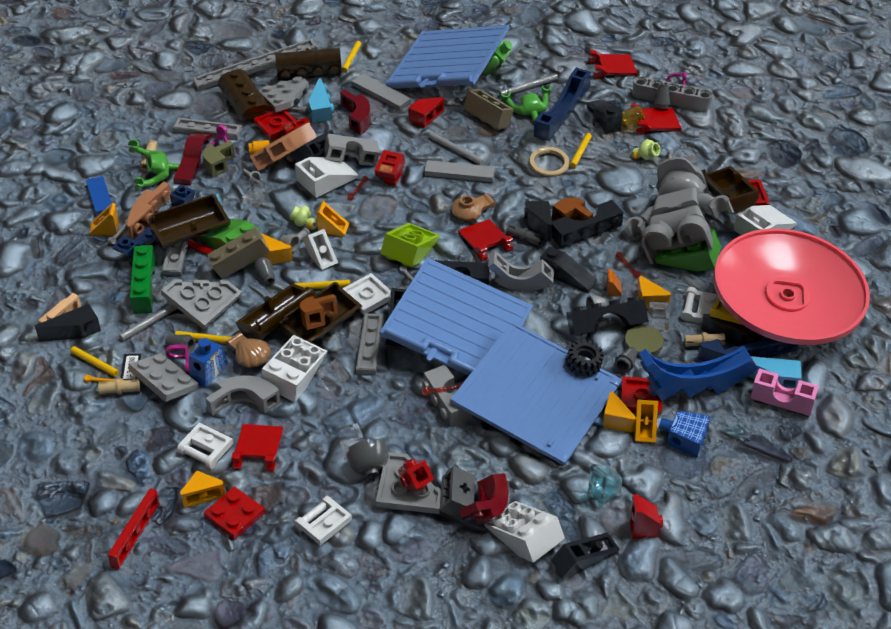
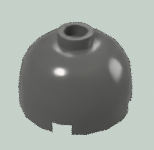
M376 439V443H370L369 440L357 442L348 447L349 452H345L349 466L356 473L366 475V477L378 475V472L387 464L389 458L387 443L382 439Z

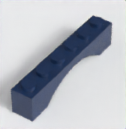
M577 67L574 69L555 105L546 112L541 111L534 120V137L550 141L590 88V71Z

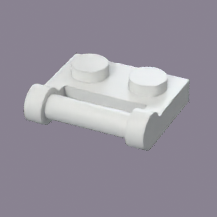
M688 287L685 293L687 297L685 308L682 310L681 318L684 321L702 324L703 314H710V310L719 298L718 295L697 291L694 287ZM694 300H699L697 313L692 312Z
M199 422L179 443L177 452L182 455L187 454L205 463L206 467L213 469L217 465L218 460L233 445V440ZM194 444L211 454L208 456L190 446Z
M325 496L321 499V503L306 515L294 520V525L299 531L306 533L321 546L351 522L352 515L332 498ZM327 509L325 513H323L320 517H318L311 524H309V522H311L314 518H316L319 514H321L323 511Z

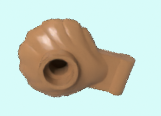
M487 193L477 198L466 195L454 200L451 210L452 214L458 219L472 221L476 220L483 210L494 208L496 203Z
M240 332L226 341L227 346L236 352L237 363L246 368L259 367L270 358L271 348L265 341L247 339Z

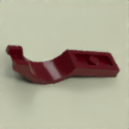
M193 133L188 136L184 146L183 158L173 178L174 184L191 186L201 164V151L204 141L210 143L212 134Z

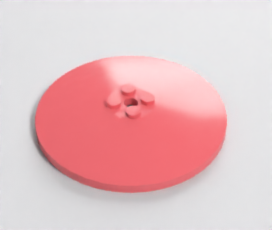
M761 229L745 233L724 247L718 256L714 268L715 290L727 311L752 331L784 343L818 345L839 340L853 332L860 325L869 306L870 292L867 280L852 258L830 242L801 231Z

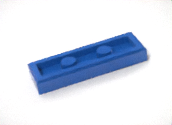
M103 176L86 180L96 216L101 214L112 203Z

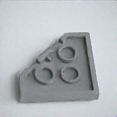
M297 76L293 80L280 81L273 86H264L259 91L275 112L291 108L294 105V100H299L303 95V91L309 89V83L305 78Z
M174 279L161 290V295L201 328L205 329L241 297L242 291L229 281L220 280V283L209 282V280L182 282V279Z
M388 452L389 458L382 470L375 501L376 507L440 514L441 490L439 487H435L431 482L427 483V486L419 491L403 487L399 481L400 475L397 470L404 467L403 463L411 458L408 454Z

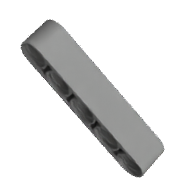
M636 77L633 80L632 95L635 98L654 102L658 84H667L670 96L669 105L698 111L710 110L712 92L709 90L646 77Z

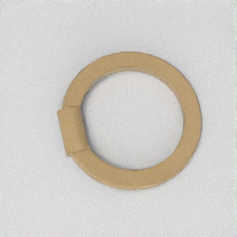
M550 146L538 148L529 158L532 170L539 175L547 177L563 174L570 165L569 158L565 152ZM551 153L560 156L564 161V165L558 170L546 171L535 164V159L539 155Z

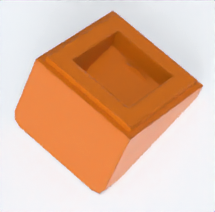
M609 269L606 282L607 293L609 296H621V282L612 269Z

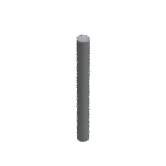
M553 74L499 91V96L501 92L504 96H507V91H510L511 95L558 80V75Z
M433 132L429 133L428 137L479 165H483L484 159Z
M170 304L119 334L122 341L128 339L178 308Z

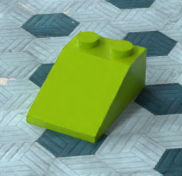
M407 223L385 233L380 254L385 255L389 260L402 262V265L406 267H413L423 260L439 240L440 235Z

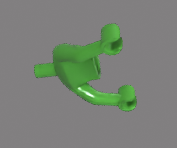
M549 84L548 89H545L542 85V101L537 94L531 93L522 96L521 106H516L510 99V91H507V96H504L501 92L500 100L513 108L514 113L531 116L534 123L538 114L541 111H546L548 96L551 93L552 87Z
M131 139L128 143L131 146L129 152H137L146 156L148 171L157 174V176L149 180L137 177L133 182L137 184L134 187L136 191H140L142 187L160 183L169 176V170L177 171L179 164L168 163L164 152L143 149L139 147V142L135 139Z

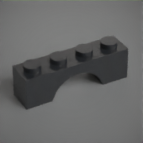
M613 200L597 205L596 215L591 219L578 221L563 217L552 221L551 238L560 248L572 245L622 226L624 212Z
M638 296L627 298V302L622 303L618 299L608 301L609 305L602 306L601 303L590 304L588 309H583V306L572 307V311L566 312L570 335L593 332L598 319L608 313L618 316L624 325L649 322L645 299H638Z

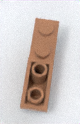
M308 122L252 154L250 158L257 170L260 171L305 143L317 138V135Z
M161 183L154 191L147 189L137 199L127 221L130 239L133 240L149 226L148 219H150L151 215L170 200L171 190L169 183Z

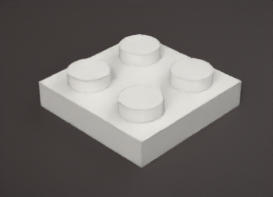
M372 273L343 288L362 305V309L359 312L363 315L387 303L391 291Z

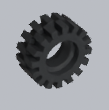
M579 340L575 343L573 342L569 347L566 357V365L570 367L569 370L571 372L575 370L574 374L578 375V373H581L583 377H585V374L588 377L592 374L596 375L600 371L604 359V352H602L601 347L597 348L598 344L592 345L590 340L588 343L585 340H582L581 343ZM579 356L587 357V358H589L590 360H584V359L580 358Z

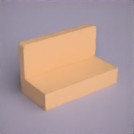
M72 293L66 299L64 298L41 317L39 323L81 307L79 296Z

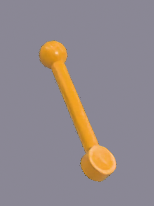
M91 375L84 376V381L86 383H90L92 381H117L115 379L95 378Z

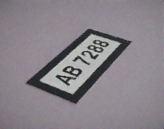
M142 353L124 354L120 378L123 380L138 379L129 371V364L141 360Z

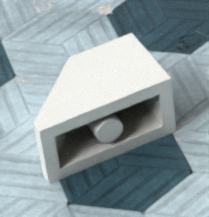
M325 229L302 238L309 256L321 270L338 263Z

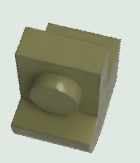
M231 141L217 147L210 144L204 149L205 169L213 178L227 172V161L235 158L234 146Z

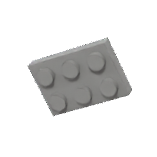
M162 353L129 364V371L165 402L198 389V382Z

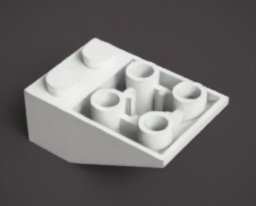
M308 157L295 164L296 180L316 198L359 177L345 162L326 160L325 157Z
M771 205L751 206L736 214L734 231L743 235L761 229H792L797 223Z
M293 335L262 368L261 378L275 385L279 389L281 396L296 402L315 375L327 354V350Z
M518 501L510 503L502 514L485 523V527L513 552L530 562H535L565 539L557 516Z

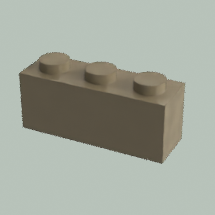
M480 89L467 91L463 107L470 115L477 116L482 122L492 125V128L496 130L509 127L514 110Z
M254 227L207 255L213 269L224 279L266 255L270 250L264 237Z

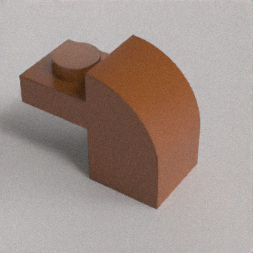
M565 198L552 206V219L554 221L563 217L578 221L593 218V213L585 208L586 201L579 198Z
M331 294L316 299L311 296L301 301L302 325L307 330L324 326L325 314L327 312L332 316L337 315L336 296Z

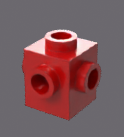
M410 459L403 463L404 467L397 470L400 475L399 481L406 489L419 491L425 488L427 483L434 480L430 467L425 460Z

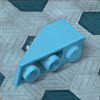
M321 78L318 79L308 100L312 123L332 120V113H334L330 94H327V86L323 84Z
M751 356L758 369L779 374L778 382L785 388H795L798 381L801 380V361ZM758 370L749 375V377L755 379Z

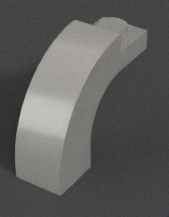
M496 251L489 253L488 267L492 272H495V281L505 288L515 291H535L553 283L554 270L543 259L530 266L519 267L507 262Z
M248 375L231 377L217 383L218 391L206 397L207 409L212 416L237 402H250L264 413L281 403L279 389L263 378Z

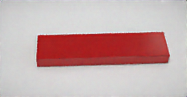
M149 488L108 553L111 568L120 569L159 506L160 502L156 489Z

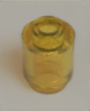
M634 106L622 111V124H626L627 127L637 124L638 120L646 118L642 106Z

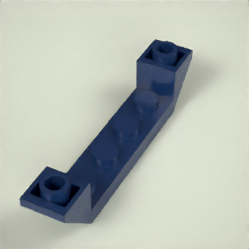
M183 185L177 187L170 194L171 206L169 208L193 201L195 190ZM147 227L134 240L123 236L112 248L115 251L133 257L134 246L153 245L154 248L157 243L150 227Z
M767 338L724 350L719 340L716 339L700 343L698 359L704 362L729 354L742 346L746 348L752 357L769 358L796 351L798 345Z

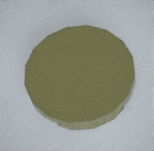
M638 325L627 331L624 342L627 349L635 347L638 350V357H641L639 352L647 349L655 356L663 348L664 339L660 331L654 327Z

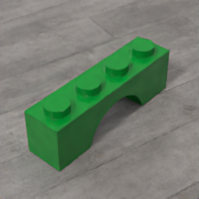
M153 245L134 246L130 291L133 314L153 313L152 274H155L156 268Z

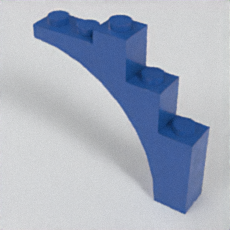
M744 346L719 358L694 364L665 362L654 357L647 349L639 352L642 358L640 364L649 375L647 379L651 385L648 388L653 396L658 395L662 401L678 391H681V393L686 392L691 398L707 387L709 390L714 389L718 395L759 370Z

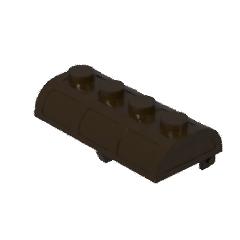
M305 48L306 51L275 53L278 80L297 76L311 77L342 74L340 48L320 50Z
M241 69L232 70L224 73L219 78V88L241 121L272 111V108L246 71Z
M732 166L706 173L705 169L701 170L708 190L716 197L720 195L727 196L733 211H744L757 202L759 190Z
M211 194L152 214L150 219H148V224L160 249H164L188 239L230 226L231 221L217 197Z
M333 282L313 296L315 299L331 294L336 296L338 314L332 316L327 312L325 314L324 326L307 330L302 325L300 305L283 316L279 326L283 335L288 340L295 335L307 342L313 343L361 310L362 305L342 289L337 282Z
M292 283L272 298L266 296L263 304L236 321V325L240 332L248 339L264 340L266 336L280 328L279 322L282 321L283 316L298 307L301 301L317 293L313 292L312 288H303Z

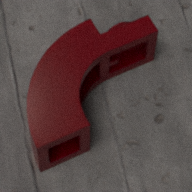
M346 90L341 91V106L352 112L349 114V128L359 135L364 134L371 124L370 103L368 99L362 94L355 96Z
M505 473L492 474L477 482L480 494L479 502H474L459 509L462 518L471 517L472 520L476 519L477 524H481L503 513L509 497Z

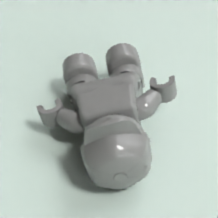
M674 157L661 162L657 169L658 180L656 187L659 196L656 198L655 205L649 207L640 217L629 218L624 223V228L629 238L633 237L637 232L641 233L642 247L650 264H653L654 250H672L706 240L709 250H713V237L709 225L705 221V211L712 212L716 219L719 217L718 213L728 211L729 213H734L727 196L713 197L708 194L706 180L698 166L692 165L690 161L683 157Z

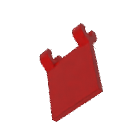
M596 50L589 51L590 56H594L592 58L588 57L589 64H595L598 61L600 65H595L594 67L596 71H599L597 73L593 72L595 79H600L605 75L637 76V71L630 54H599Z
M631 104V109L634 112H629L630 118L634 119L639 116L642 118V120L637 121L638 127L641 128L635 129L638 135L648 131H681L680 123L673 108H641L637 104Z
M490 219L458 230L462 238L476 251L480 261L488 259L485 252L488 251L489 247L502 243L503 248L507 252L514 249L510 244L513 242V238L506 236Z
M243 424L235 452L232 453L231 460L234 461L232 469H241L243 458L265 459V463H267L266 471L274 472L276 457L284 430L283 426Z

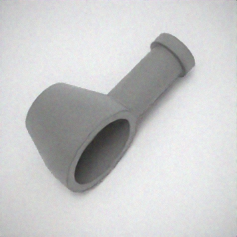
M303 228L297 235H283L280 241L290 245L292 253L298 250L302 238L308 236L310 231L307 228Z
M596 295L587 296L586 309L590 308V304L601 303L602 306H605V298ZM602 316L598 319L597 326L603 328L607 325V322Z

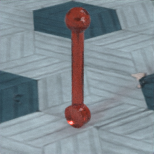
M363 176L362 181L355 190L347 195L348 200H354V195L368 181L369 178L367 176Z
M621 252L616 253V258L623 261L634 273L633 276L635 278H639L641 272L636 271L623 257Z
M458 383L456 386L433 389L425 387L423 394L429 396L434 392L458 390L462 383Z

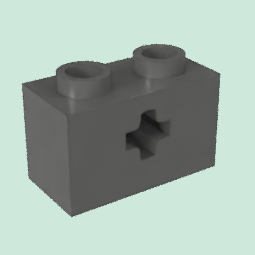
M452 466L442 476L440 511L460 520L463 519L459 509L474 503L475 475Z

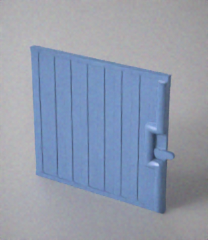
M509 25L422 31L391 77L386 80L385 85L392 89L475 85L510 27Z
M427 257L384 324L379 335L427 356L426 360L429 362L432 359L469 376L512 321L521 326L524 325L533 305Z
M512 321L452 396L450 403L558 463L565 465L593 423L600 426L603 425V420L598 418V416L607 405L609 393L617 391L622 383V379L600 368L596 375L592 374L590 377L585 374V377L581 376V373H578V375L574 374L575 370L571 372L569 370L570 367L566 365L568 350Z

